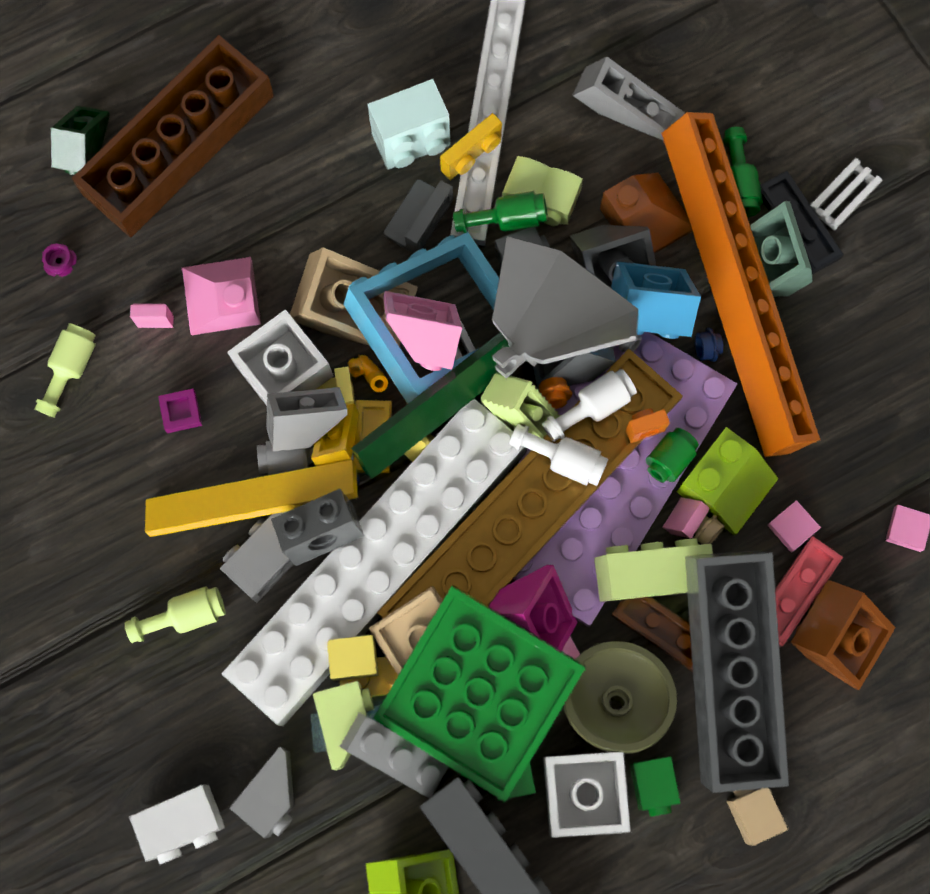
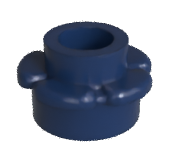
M707 327L705 332H698L695 335V350L700 361L709 360L710 362H715L718 355L723 353L722 337L719 333H713V329Z

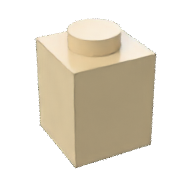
M769 788L733 791L736 797L726 801L747 845L754 846L788 830Z

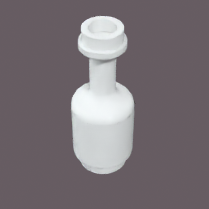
M619 369L616 372L611 370L579 391L580 403L556 419L549 416L548 420L543 422L542 425L551 440L555 442L559 438L565 437L563 433L565 430L585 417H591L594 421L598 422L631 402L633 395L637 394L636 388L623 369Z
M517 424L509 445L514 446L516 450H520L521 446L547 456L551 460V470L586 486L588 483L595 486L598 485L609 460L601 456V451L568 437L562 438L559 443L555 444L529 433V426Z

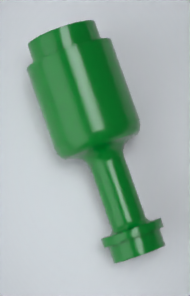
M731 127L724 132L723 144L730 149L732 162L730 167L747 218L760 212V205L763 202L759 175L756 166L746 163L743 144L747 142V134L744 128Z
M535 191L498 197L496 205L492 209L466 213L465 209L462 208L460 211L453 212V220L457 233L468 232V227L497 223L501 231L508 232L538 227L540 222L548 221V212L544 193L535 194Z

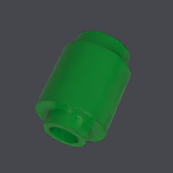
M675 428L673 432H667L647 456L646 463L649 466L647 471L659 482H675L696 456L695 450L699 447L697 440L682 428Z

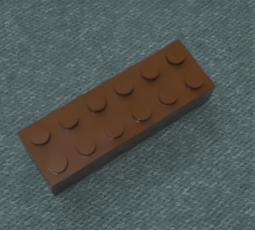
M218 35L71 179L87 200L132 238L274 97L269 77Z

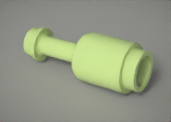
M69 323L66 330L61 331L48 360V366L54 371V376L44 398L36 400V411L55 418L57 412H60L61 408L57 407V403L67 381L70 378L79 379L82 376L96 345L93 343L96 336L94 333Z
M205 586L171 598L168 601V610L164 613L140 621L136 616L132 617L131 620L125 622V630L131 643L136 641L142 642L144 641L145 634L168 626H173L178 633H185L217 622L218 617L226 615L224 602L217 587L208 589Z

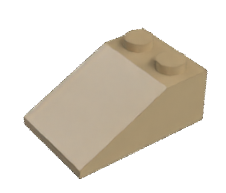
M324 247L309 254L291 309V317L295 322L314 330L369 345L343 304L348 287L352 282L361 277L369 279L380 271ZM405 282L388 291L415 297L418 287ZM384 293L369 299L398 346H400V339L386 320L383 300Z

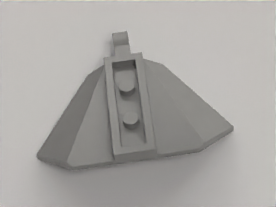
M507 236L492 321L508 341L509 347H503L492 356L493 360L497 363L495 366L496 371L507 379L525 361H528L533 366L537 363L547 364L637 340L639 310L562 251Z

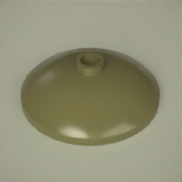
M611 641L597 644L584 651L575 659L584 664L586 668L566 700L564 710L574 730L585 741L607 752H623V754L644 750L663 737L676 713L677 693L670 672L658 657L641 646L628 642ZM612 700L619 701L622 709H613L609 702Z

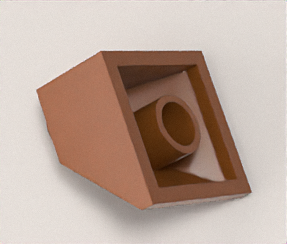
M659 173L632 175L603 192L600 210L610 225L648 227L654 254L693 232L688 215Z

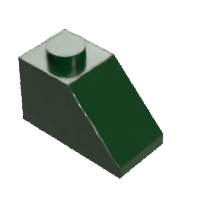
M76 106L51 127L52 168L63 169L65 173L75 175L94 157L102 147L109 122V111Z

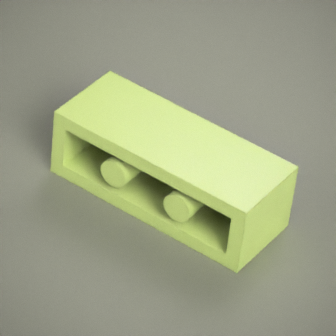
M697 538L675 541L676 547L664 548L663 542L641 544V551L629 552L628 545L607 547L605 555L594 558L600 602L688 593L685 556L713 554L712 544L698 545Z

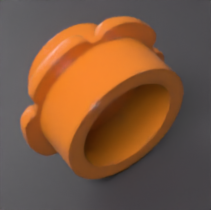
M551 377L539 384V392L555 409L564 407L573 395L570 387L567 385V381L561 377Z

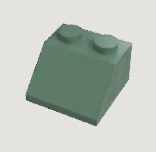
M784 201L750 225L773 297L790 296L813 282L811 265L790 201Z

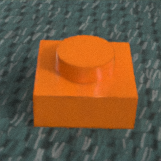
M652 408L634 414L632 416L633 420L628 423L626 433L630 443H634L665 432L670 424L665 409L654 412Z

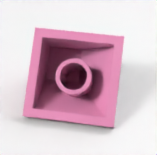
M251 257L182 268L191 335L261 324Z
M385 291L383 300L386 320L416 363H420L423 368L433 371H439L442 367L452 369L462 330L456 304Z

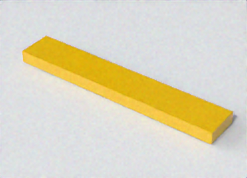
M351 459L146 499L145 533L153 537L286 512L340 488L349 500L358 498L356 464Z

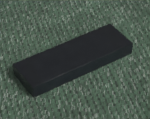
M787 170L760 185L762 200L769 212L784 201H790L811 265L812 275L842 258L844 254Z

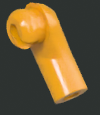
M358 355V358H352L348 361L352 377L356 378L364 375L366 381L375 392L386 390L388 387L386 376L368 356Z

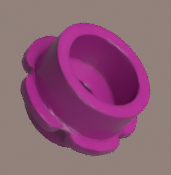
M64 244L49 245L42 254L43 269L50 276H67L72 272V266L77 262L76 254ZM61 258L62 262L57 264V259Z

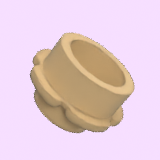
M707 515L695 532L694 538H697V542L702 545L711 544L722 532L725 525L717 519V515H713L711 518Z

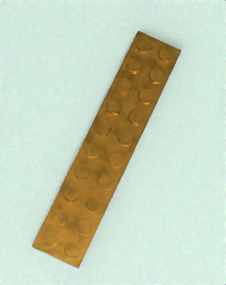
M628 348L606 373L611 370L616 372L619 369H623L627 373L637 391V394L631 397V402L601 421L597 422L591 417H585L563 432L565 437L601 451V456L609 459L598 485L595 486L588 483L586 486L552 471L550 468V458L531 450L377 612L378 615L385 618L432 586L435 587L442 600L451 586L454 585L489 606L498 591L507 586L644 440L630 443L626 428L629 421L633 420L632 416L649 408H652L654 412L665 409L666 414H668L681 401L683 396ZM580 400L572 408L577 406L580 403ZM548 434L543 438L555 444L562 440L559 438L553 442Z

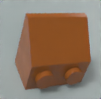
M828 580L822 591L816 596L814 604L804 621L798 626L791 643L808 660L851 687L860 690L894 632L895 626L865 593Z

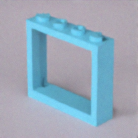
M468 232L458 237L454 235L448 236L436 247L428 251L420 249L413 253L407 261L398 265L395 262L390 263L382 268L377 275L369 279L361 277L352 282L348 287L343 305L407 404L452 369L442 367L439 371H433L419 378L369 299L458 257L494 310L499 277ZM475 351L455 360L453 363V368L459 365L462 361H464Z

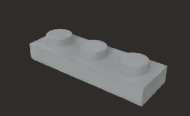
M360 712L339 746L428 798L432 797L448 768L444 763Z

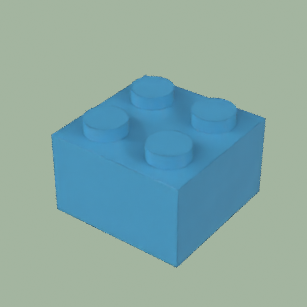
M616 262L611 289L638 308L639 322L637 335L650 332L658 333L660 336L669 339H676L679 336H692L701 296L685 269Z

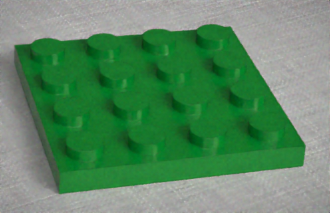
M452 585L373 719L506 802L586 666Z

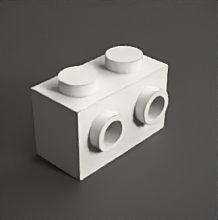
M201 785L130 816L145 861L157 858L159 864L181 856L179 848L194 842L195 848H199L217 840L215 832L225 828L209 785Z

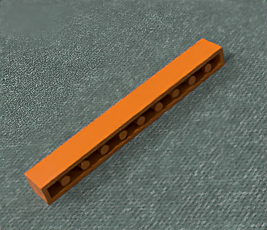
M687 112L663 131L662 137L764 456L771 457L791 454L819 441L820 437L713 113Z

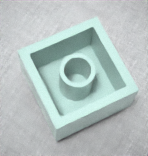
M433 79L367 104L372 136L387 170L394 167H406L419 157L427 154L429 156L437 155L444 151L447 146H450L449 113Z

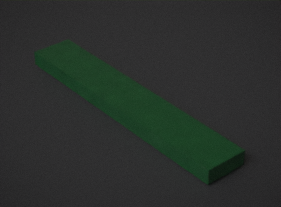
M501 332L351 448L366 475L373 479L486 389L494 374L498 373L495 368L497 363L493 360L492 356L503 347H509L508 341Z

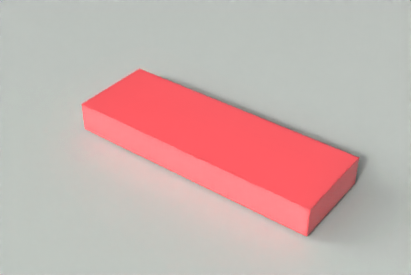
M814 536L809 538L775 588L779 647L784 646L816 596L843 559V556Z

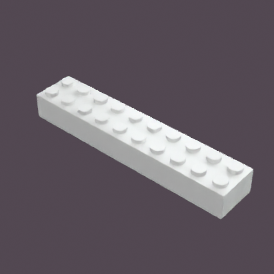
M473 399L455 414L359 521L364 537L334 549L223 671L222 675L279 726H284L330 674L327 642L333 639L364 636L369 627L374 625L381 617L377 612L484 501L523 457L526 447L521 446L520 450H516L514 446L509 445L513 431L477 400Z

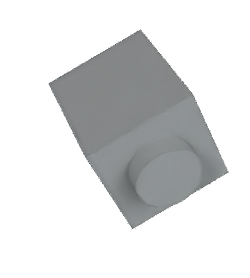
M340 387L267 394L266 429L273 452L310 448L345 418L348 409Z
M279 747L230 807L235 814L263 838H268L273 833L279 836L293 819L289 815L290 811L294 808L290 752L283 747Z

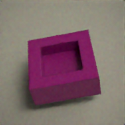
M194 389L158 396L164 430L167 433L202 426L197 394Z

